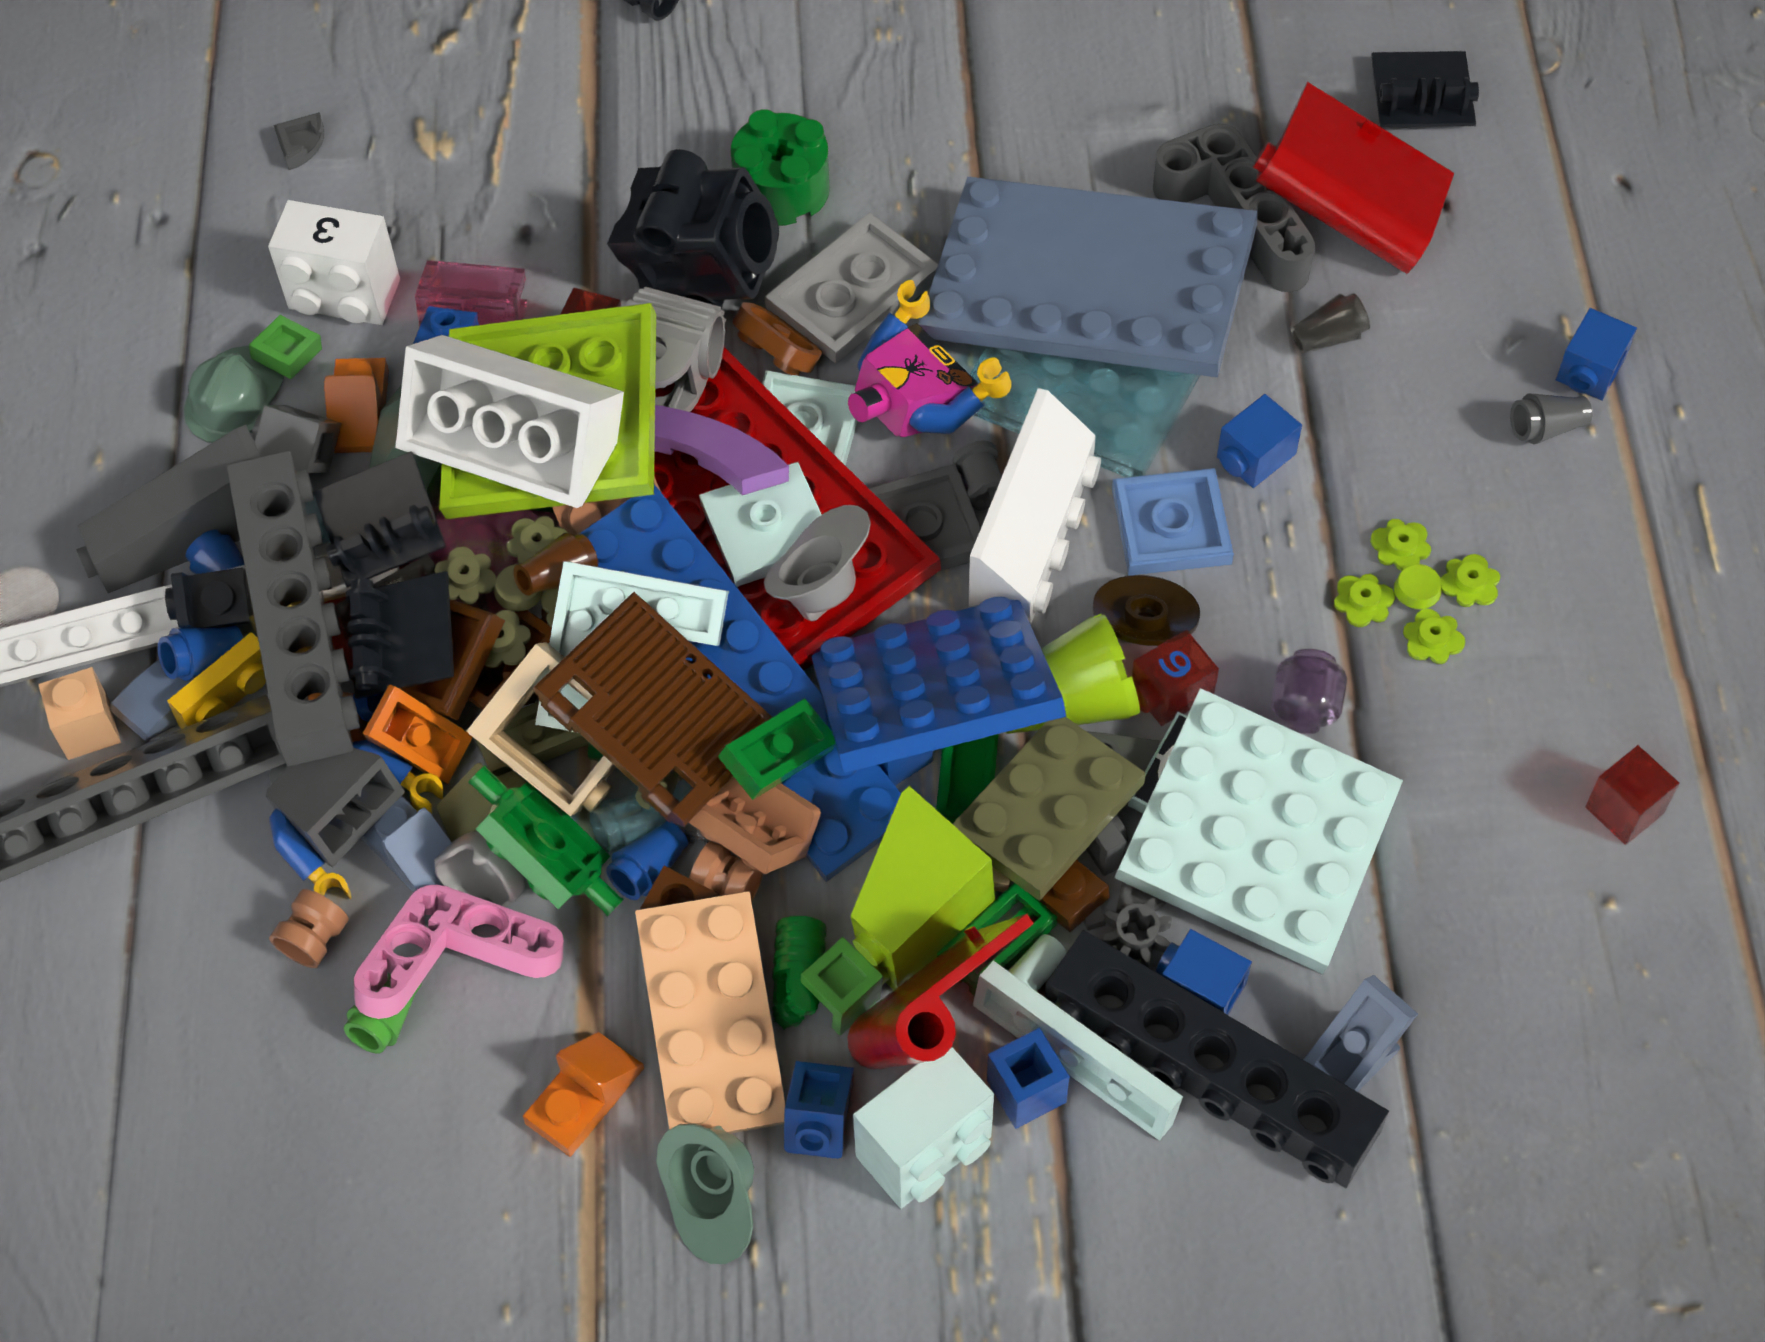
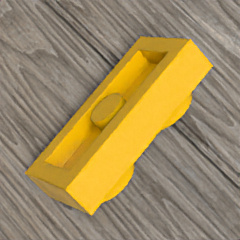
M250 632L167 700L181 729L229 710L247 694H253L265 685L266 679L258 637Z

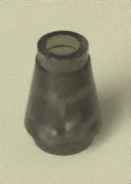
M1339 293L1298 324L1292 326L1291 334L1299 351L1305 354L1309 351H1316L1361 339V333L1370 329V321L1364 305L1355 293L1347 296Z

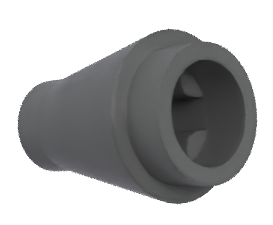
M1528 393L1522 400L1515 401L1510 411V422L1514 435L1520 441L1527 440L1531 444H1538L1573 429L1586 427L1592 420V407L1590 401L1585 396L1565 397Z

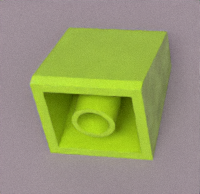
M908 786L898 799L850 915L855 939L852 942L855 948L884 976L883 984L886 982L893 990L937 957L938 951L995 901L992 859L911 786Z

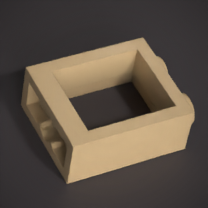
M547 642L534 645L466 732L569 816L580 812L583 807L592 812L612 788L605 780L615 769V765L603 756L577 790H575L504 732L505 728L535 692L533 690L534 686L565 658ZM572 679L568 683L588 701L593 697L576 680Z

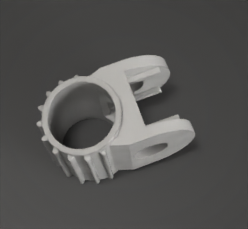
M644 287V289H639L638 292L631 296L624 306L652 304L656 313L655 389L665 388L672 383L675 384L674 389L668 395L655 397V405L691 412L698 403L708 378L713 379L720 367L726 333V319L723 316L724 310H721L720 306Z

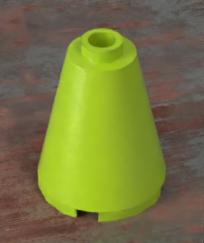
M1105 615L1090 616L1041 648L1062 694L1066 717L1075 724L1084 725L1129 719L1140 713L1139 700L1132 676L1127 677L1122 662L1125 656L1115 632ZM1046 722L1008 731L1005 733L1014 734L1029 731H1037Z

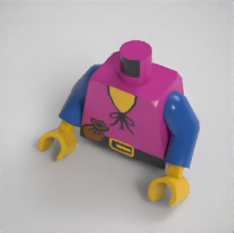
M907 280L898 288L899 309L894 315L890 312L887 314L870 337L858 361L859 376L855 393L851 394L848 398L849 410L858 422L863 423L877 417L895 436L907 437L918 433L951 434L985 406L983 400L987 396L991 398L1006 396L1011 389V378L1008 371H1005L998 378L993 379L998 376L1002 367L999 360L992 357L984 360L979 365L977 375L980 383H978L920 325L916 323L908 327L906 324L910 318H922L928 313L930 299L928 292L925 291L918 301L908 302V299L913 296L916 287L913 280Z

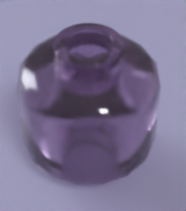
M1300 649L1295 651L1293 656L1282 660L1276 670L1271 699V707L1274 713L1287 722L1289 729L1302 734H1314L1319 732L1320 727L1334 724L1340 718L1343 710L1347 685L1346 673L1336 663L1335 657L1325 651L1317 649Z

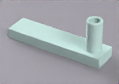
M1044 934L1037 939L1009 971L995 961H992L979 975L973 1006L1017 1038L1040 1027L1069 1076L1160 1141L1173 1125L1183 1096L1037 992L1050 978L1066 955L1067 951L1056 938Z

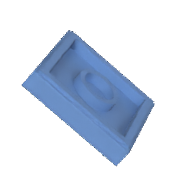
M1215 468L1113 479L1112 494L1128 576L1232 565L1234 553Z

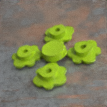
M1391 519L1388 521L1386 528H1378L1372 532L1370 543L1375 550L1379 551L1377 558L1381 564L1387 566L1394 564L1401 571L1394 582V591L1387 585L1379 584L1377 577L1372 574H1364L1360 579L1351 575L1344 576L1338 581L1337 592L1339 595L1334 600V607L1337 611L1346 613L1348 623L1354 627H1365L1370 624L1371 620L1378 623L1384 622L1389 614L1388 608L1394 603L1395 596L1407 607L1422 609L1416 614L1414 622H1409L1404 626L1403 635L1409 640L1407 652L1416 660L1430 658L1435 664H1444L1448 661L1449 655H1456L1462 652L1465 646V638L1456 630L1458 623L1455 618L1451 616L1440 617L1436 611L1427 608L1432 607L1439 601L1442 592L1447 596L1456 597L1457 603L1462 607H1470L1475 602L1480 605H1490L1496 601L1498 596L1496 585L1500 581V573L1493 568H1488V562L1483 556L1470 554L1463 561L1459 559L1449 560L1445 568L1447 573L1440 579L1434 569L1419 564L1420 560L1427 559L1431 553V546L1426 542L1428 536L1426 528L1420 523L1411 522L1405 525L1400 519Z

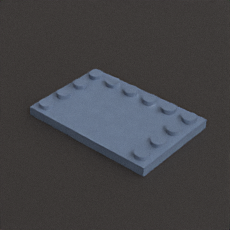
M967 176L928 294L930 309L925 316L920 318L918 325L934 340L1218 378L1257 227V211Z

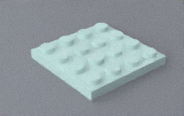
M1200 688L1114 878L1323 974L1329 966L1403 780Z

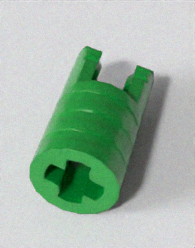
M789 916L778 920L776 923L775 953L773 954L774 967L772 969V979L774 981V1007H772L774 1013L772 1015L775 1017L774 1022H777L783 1030L800 1025L805 1019L804 1016L813 1015L820 1003L800 982L801 974L821 957L826 949V924L813 917Z

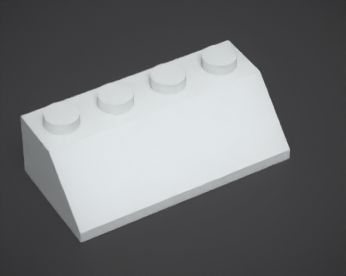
M440 335L406 346L395 448L406 452L412 451L415 455L579 508L583 506L617 444L624 392Z
M1037 389L970 554L968 608L978 606L984 600L992 597L1020 600L1030 625L1036 612L1044 614L1047 609L1053 589V583L1048 582L1052 569L1061 571L1069 548V541L1064 539L1069 527L1073 529L1078 528L1085 507V499L1080 498L1084 486L1093 488L1101 464V458L1094 456L1096 435L1048 390Z

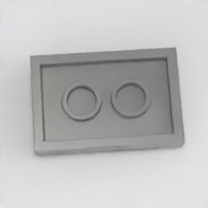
M869 212L765 296L766 309L780 317L817 345L826 357L837 364L870 337L889 312L892 315L896 313L900 307L897 296L900 285L907 280L914 281L916 289L913 296L908 299V302H912L932 285L938 263Z

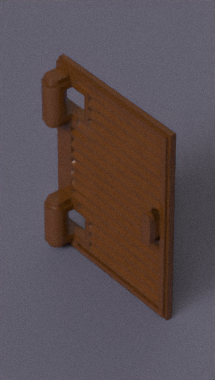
M635 592L628 596L533 688L539 696L538 700L541 701V706L569 732L573 731L581 734L640 788L638 791L642 794L641 797L669 823L673 822L675 825L679 824L683 827L733 777L718 758L724 747L772 718L768 712ZM572 679L576 680L593 696L580 709L560 693ZM672 770L677 772L693 787L681 801L661 785L662 780Z

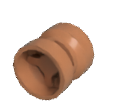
M709 841L700 851L689 879L722 896L750 891L752 902L764 873L746 866L741 858L731 855L730 850L721 844Z
M302 889L291 905V916L288 920L278 923L269 940L281 953L293 961L309 968H317L327 953L326 943L330 937L340 934L349 918L338 905L315 891Z

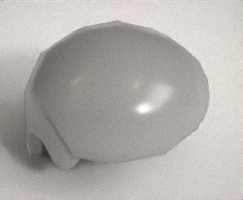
M471 831L460 836L434 859L435 874L443 886L504 907L516 901L524 891L525 877L508 860L496 856L488 847L486 839L478 831Z

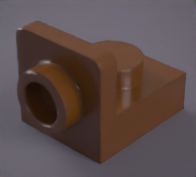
M1076 860L1040 902L1057 916V922L1062 927L1071 932L1095 909L1110 898L1109 885Z

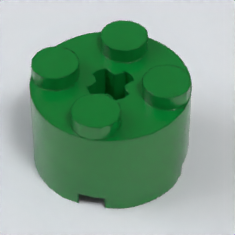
M767 109L757 110L749 116L748 122L738 130L731 144L732 168L743 167L747 169L761 194L770 202L779 226L797 223L796 217L808 212L813 216L825 205L830 192L828 143L822 124L814 119H807L800 115L774 113Z

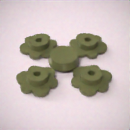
M547 516L539 517L535 522L531 519L523 518L513 524V539L508 542L507 550L511 556L518 557V564H520L557 537L568 532L561 527H554L553 520ZM457 547L449 553L448 561H441L435 567V573L448 572L450 599L456 600L460 598L463 603L472 604L478 600L479 594H487L494 590L497 602L507 609L496 614L505 620L498 635L503 637L496 639L485 665L495 668L502 662L507 665L521 663L526 656L524 645L530 641L531 634L526 626L520 625L519 617L513 611L528 610L541 599L543 609L548 612L547 623L552 628L559 588L546 590L544 593L539 591L527 596L519 590L514 580L513 569L515 565L504 568L496 579V575L490 570L491 560L486 554L474 555L473 551L467 547Z

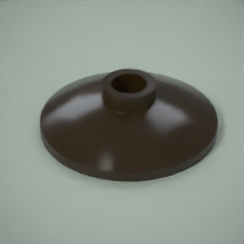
M1130 575L1113 579L1098 589L1093 600L1094 616L1099 614L1105 615L1117 638L1138 645L1162 646L1179 642L1189 637L1199 624L1200 607L1194 596L1182 586L1155 576Z

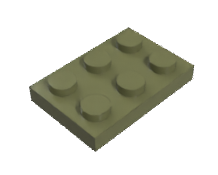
M1067 717L1047 721L956 819L953 825L992 859L993 868L1040 901L1143 786L1146 772Z

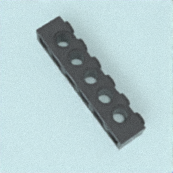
M291 451L227 464L275 734L287 767L353 752L354 747L350 730L360 728L353 696L343 697L341 683L350 681L349 669L343 648L334 650L332 636L340 635L341 629L334 602L325 604L323 591L332 589V584L325 557L316 559L314 546L322 545L323 539L316 513L307 514L305 502L314 501L307 469L297 471ZM292 557V558H290L289 560L280 561V560H282L283 558ZM302 601L296 606L287 607L291 603ZM312 647L306 652L295 653L301 648ZM322 693L316 699L304 701V698L311 694Z
M265 694L0 803V882L285 764V759L276 739L270 701Z

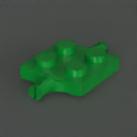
M486 765L468 781L492 804L490 814L475 830L486 839L488 847L496 856L508 860L527 879L530 888L539 897L549 900L559 910L571 896L584 893L607 917L624 900L599 877L602 865L611 856L566 812L528 781L521 787L508 789L487 769Z

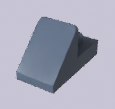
M401 796L361 839L413 893L426 885H442L435 874L434 859L451 844V841L426 808H422L417 812Z
M1375 975L1364 979L1303 1060L1358 1092L1397 1054L1400 1046L1396 1042L1414 1021L1418 1013Z

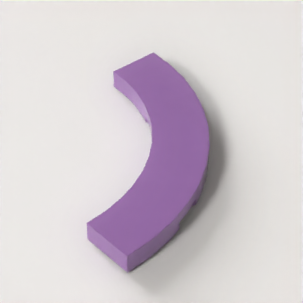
M655 405V452L672 455L675 449L694 456L698 461V465L720 476L741 495L789 481V465L775 452L751 436L705 416Z

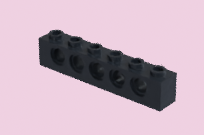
M1084 929L1046 982V999L1127 1057L1148 1068L1152 1075L1173 1090L1181 1088L1199 1099L1203 1109L1212 1116L1224 1121L1232 1119L1249 1129L1251 1136L1263 1147L1275 1152L1283 1150L1300 1160L1304 1169L1322 1182L1330 1184L1336 1182L1347 1188L1382 1131L1389 1110ZM1102 995H1113L1118 997L1123 1002V1005L1117 1008H1106L1101 1006L1096 999ZM1160 1024L1168 1027L1174 1035L1159 1039L1151 1036L1145 1028L1150 1025ZM1203 1054H1211L1218 1057L1224 1066L1218 1069H1207L1197 1062L1196 1057ZM1255 1084L1264 1085L1274 1093L1275 1097L1270 1100L1256 1099L1248 1092L1247 1087ZM1304 1115L1316 1116L1324 1122L1327 1129L1320 1132L1310 1131L1300 1123L1298 1118Z

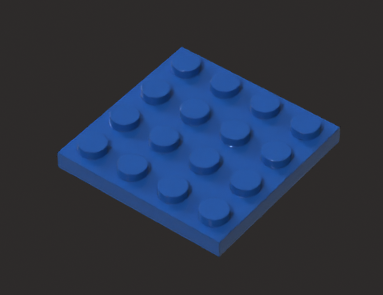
M992 597L984 600L978 606L958 611H937L929 615L927 619L903 625L899 623L886 624L877 628L872 633L852 638L844 636L834 637L825 641L821 645V650L811 656L844 773L1066 717L1062 694L1020 600Z

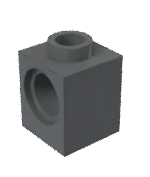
M264 405L263 412L254 423L252 436L261 457L291 451L298 471L307 469L308 473H324L330 471L342 423L288 405Z

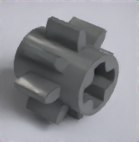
M1125 895L1123 909L1119 914L1112 910H1106L1104 921L1107 925L1115 928V931H1110L1103 935L1102 941L1111 946L1115 945L1117 950L1133 959H1140L1141 964L1149 968L1152 951L1155 949L1164 953L1170 944L1165 937L1158 935V933L1166 931L1171 927L1172 918L1171 916L1158 917L1154 911L1155 898L1153 897L1147 900L1146 904L1133 903L1132 898L1129 895ZM1136 922L1139 930H1147L1145 940L1137 941L1134 933H1127L1128 924Z

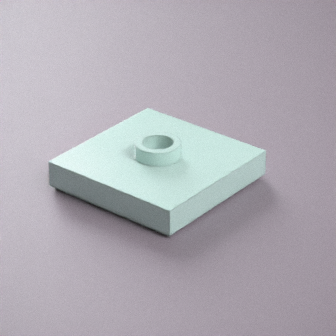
M798 462L789 465L788 482L746 495H741L731 484L699 495L703 512L736 587L766 577L769 569L785 555L802 532L816 518L822 515Z

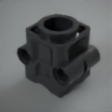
M682 149L669 151L661 167L638 168L630 187L631 196L624 214L615 223L607 245L617 260L635 275L639 283V289L648 287L720 306L721 310L725 300L754 299L759 292L766 271L774 261L779 238V225L770 202L761 194L747 169L738 167L708 170L706 163L701 157L693 152Z

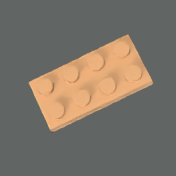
M750 891L636 910L635 914L669 1130L679 1124L695 1123L706 1128L721 1126L728 1133H737L784 1124L786 1104Z

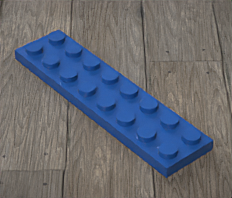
M655 484L654 495L630 498L580 533L586 536L592 543L597 554L598 567L729 591L720 644L715 646L693 641L689 642L772 717L805 698L831 730L821 692ZM836 746L830 753L781 783L817 806L821 811L806 857L826 882L882 841L901 795L900 791L879 765L844 773Z

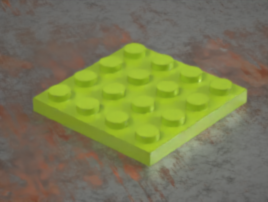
M651 303L449 329V337L623 391L624 396L617 444L584 503L654 495L656 313ZM442 464L439 509L446 519L566 505Z

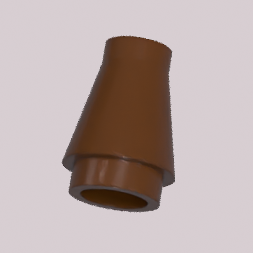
M563 533L525 562L515 565L513 575L517 587L527 596L539 591L559 588L564 561L598 567V558L592 543L583 534L571 535Z

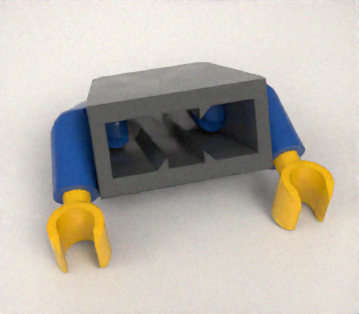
M367 740L353 741V752L289 767L285 763L270 771V781L272 784L267 788L266 798L275 808L269 817L274 846L303 881L309 878L314 884V891L323 896L328 889L339 887L344 890L346 896L351 900V891L345 879L336 873H326L322 866L326 863L333 868L405 793L402 786L410 792V804L417 812L422 808H426L432 814V804L426 798L421 797L420 793L431 792L436 797L443 799V785L436 775L431 773L414 775L410 772L413 766Z

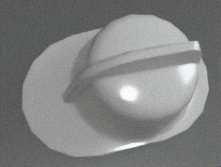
M844 505L831 509L816 518L802 532L785 555L769 569L764 580L766 592L774 598L789 600L801 615L809 621L817 620L828 609L836 607L846 600L853 592L856 584L852 559L861 549L869 535L871 522L868 513L859 506Z

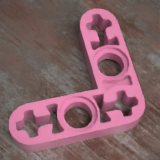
M437 884L426 885L417 889L409 897L356 971L354 976L355 1006L364 1015L377 1019L389 1018L398 1014L406 1006L445 948L533 978L547 977L554 974L561 967L564 945L562 932L549 922L453 888ZM425 915H432L428 920L427 928L425 926ZM488 924L499 928L500 932L492 937H479L473 934L471 930L476 926ZM409 943L423 949L420 954L413 957H403L393 952L397 946ZM387 972L391 974V988L383 987L387 981Z

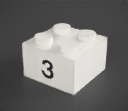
M288 200L268 245L288 309L296 310L306 315L320 314L343 318L352 323L366 322L383 325L400 282L384 216Z

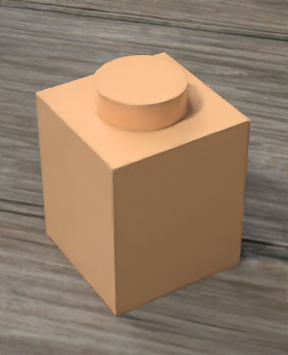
M93 667L38 684L50 730L68 760L121 743L114 715L110 711V700Z

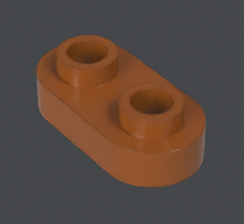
M743 302L733 319L734 326L739 330L737 336L752 347L765 349L774 356L773 364L788 374L799 376L801 371L811 373L822 355V351L817 345L780 317L759 305Z

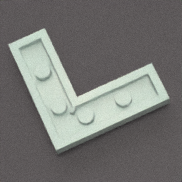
M563 562L549 645L564 657L633 592L638 594L688 641L715 646L720 644L729 591L574 562ZM568 684L560 692L578 709L588 702L586 698ZM539 701L535 725L567 730L541 706V701Z

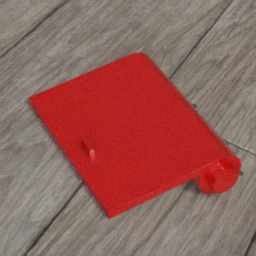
M1309 82L1304 86L1278 143L1273 145L1268 141L1252 166L1259 171L1255 181L1406 274L1420 260L1433 237L1454 176V172Z
M1024 914L978 930L975 926L967 928L964 931L966 935L854 1021L847 1036L848 1049L853 1059L861 1066L869 1069H885L935 1061L943 1057L953 1045L956 1029L955 1021L950 1011L939 996L1032 926L1034 923L1030 917Z

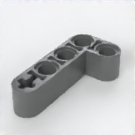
M1218 123L1163 143L1156 153L1153 180L1154 195L1161 200L1189 202L1208 195L1215 206L1257 211V227L1249 254L1250 258L1267 283L1274 289L1290 293L1303 288L1309 280L1315 241L1290 203L1255 181L1259 171L1252 166L1257 156L1241 133L1235 127Z

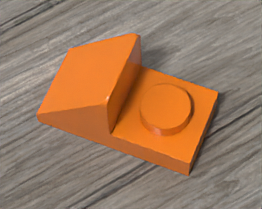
M386 358L335 359L334 375L325 376L326 417L342 423L334 453L372 452L380 411L385 406L387 398L389 368Z
M390 684L363 732L367 741L398 756L424 773L436 775L441 782L446 784L451 780L473 738L461 727Z
M600 1032L578 1041L557 1053L556 1059L560 1072L523 1115L524 1122L528 1127L569 1157L574 1154L644 1070L642 1062Z

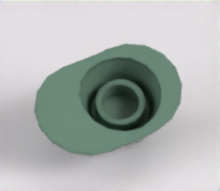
M249 346L235 347L220 353L215 358H210L200 364L192 373L188 384L189 394L184 406L185 423L195 436L209 443L215 442L243 425H246L249 432H251L257 417L263 412L264 405H270L280 390L284 376L251 359Z
M695 1123L679 1124L665 1132L658 1144L656 1158L660 1178L667 1193L675 1225L683 1243L696 1257L709 1264H728L741 1257L749 1245L752 1235L753 1218L747 1194L752 1186L754 1175L751 1154L743 1142L733 1134L726 1132L721 1126L706 1128Z

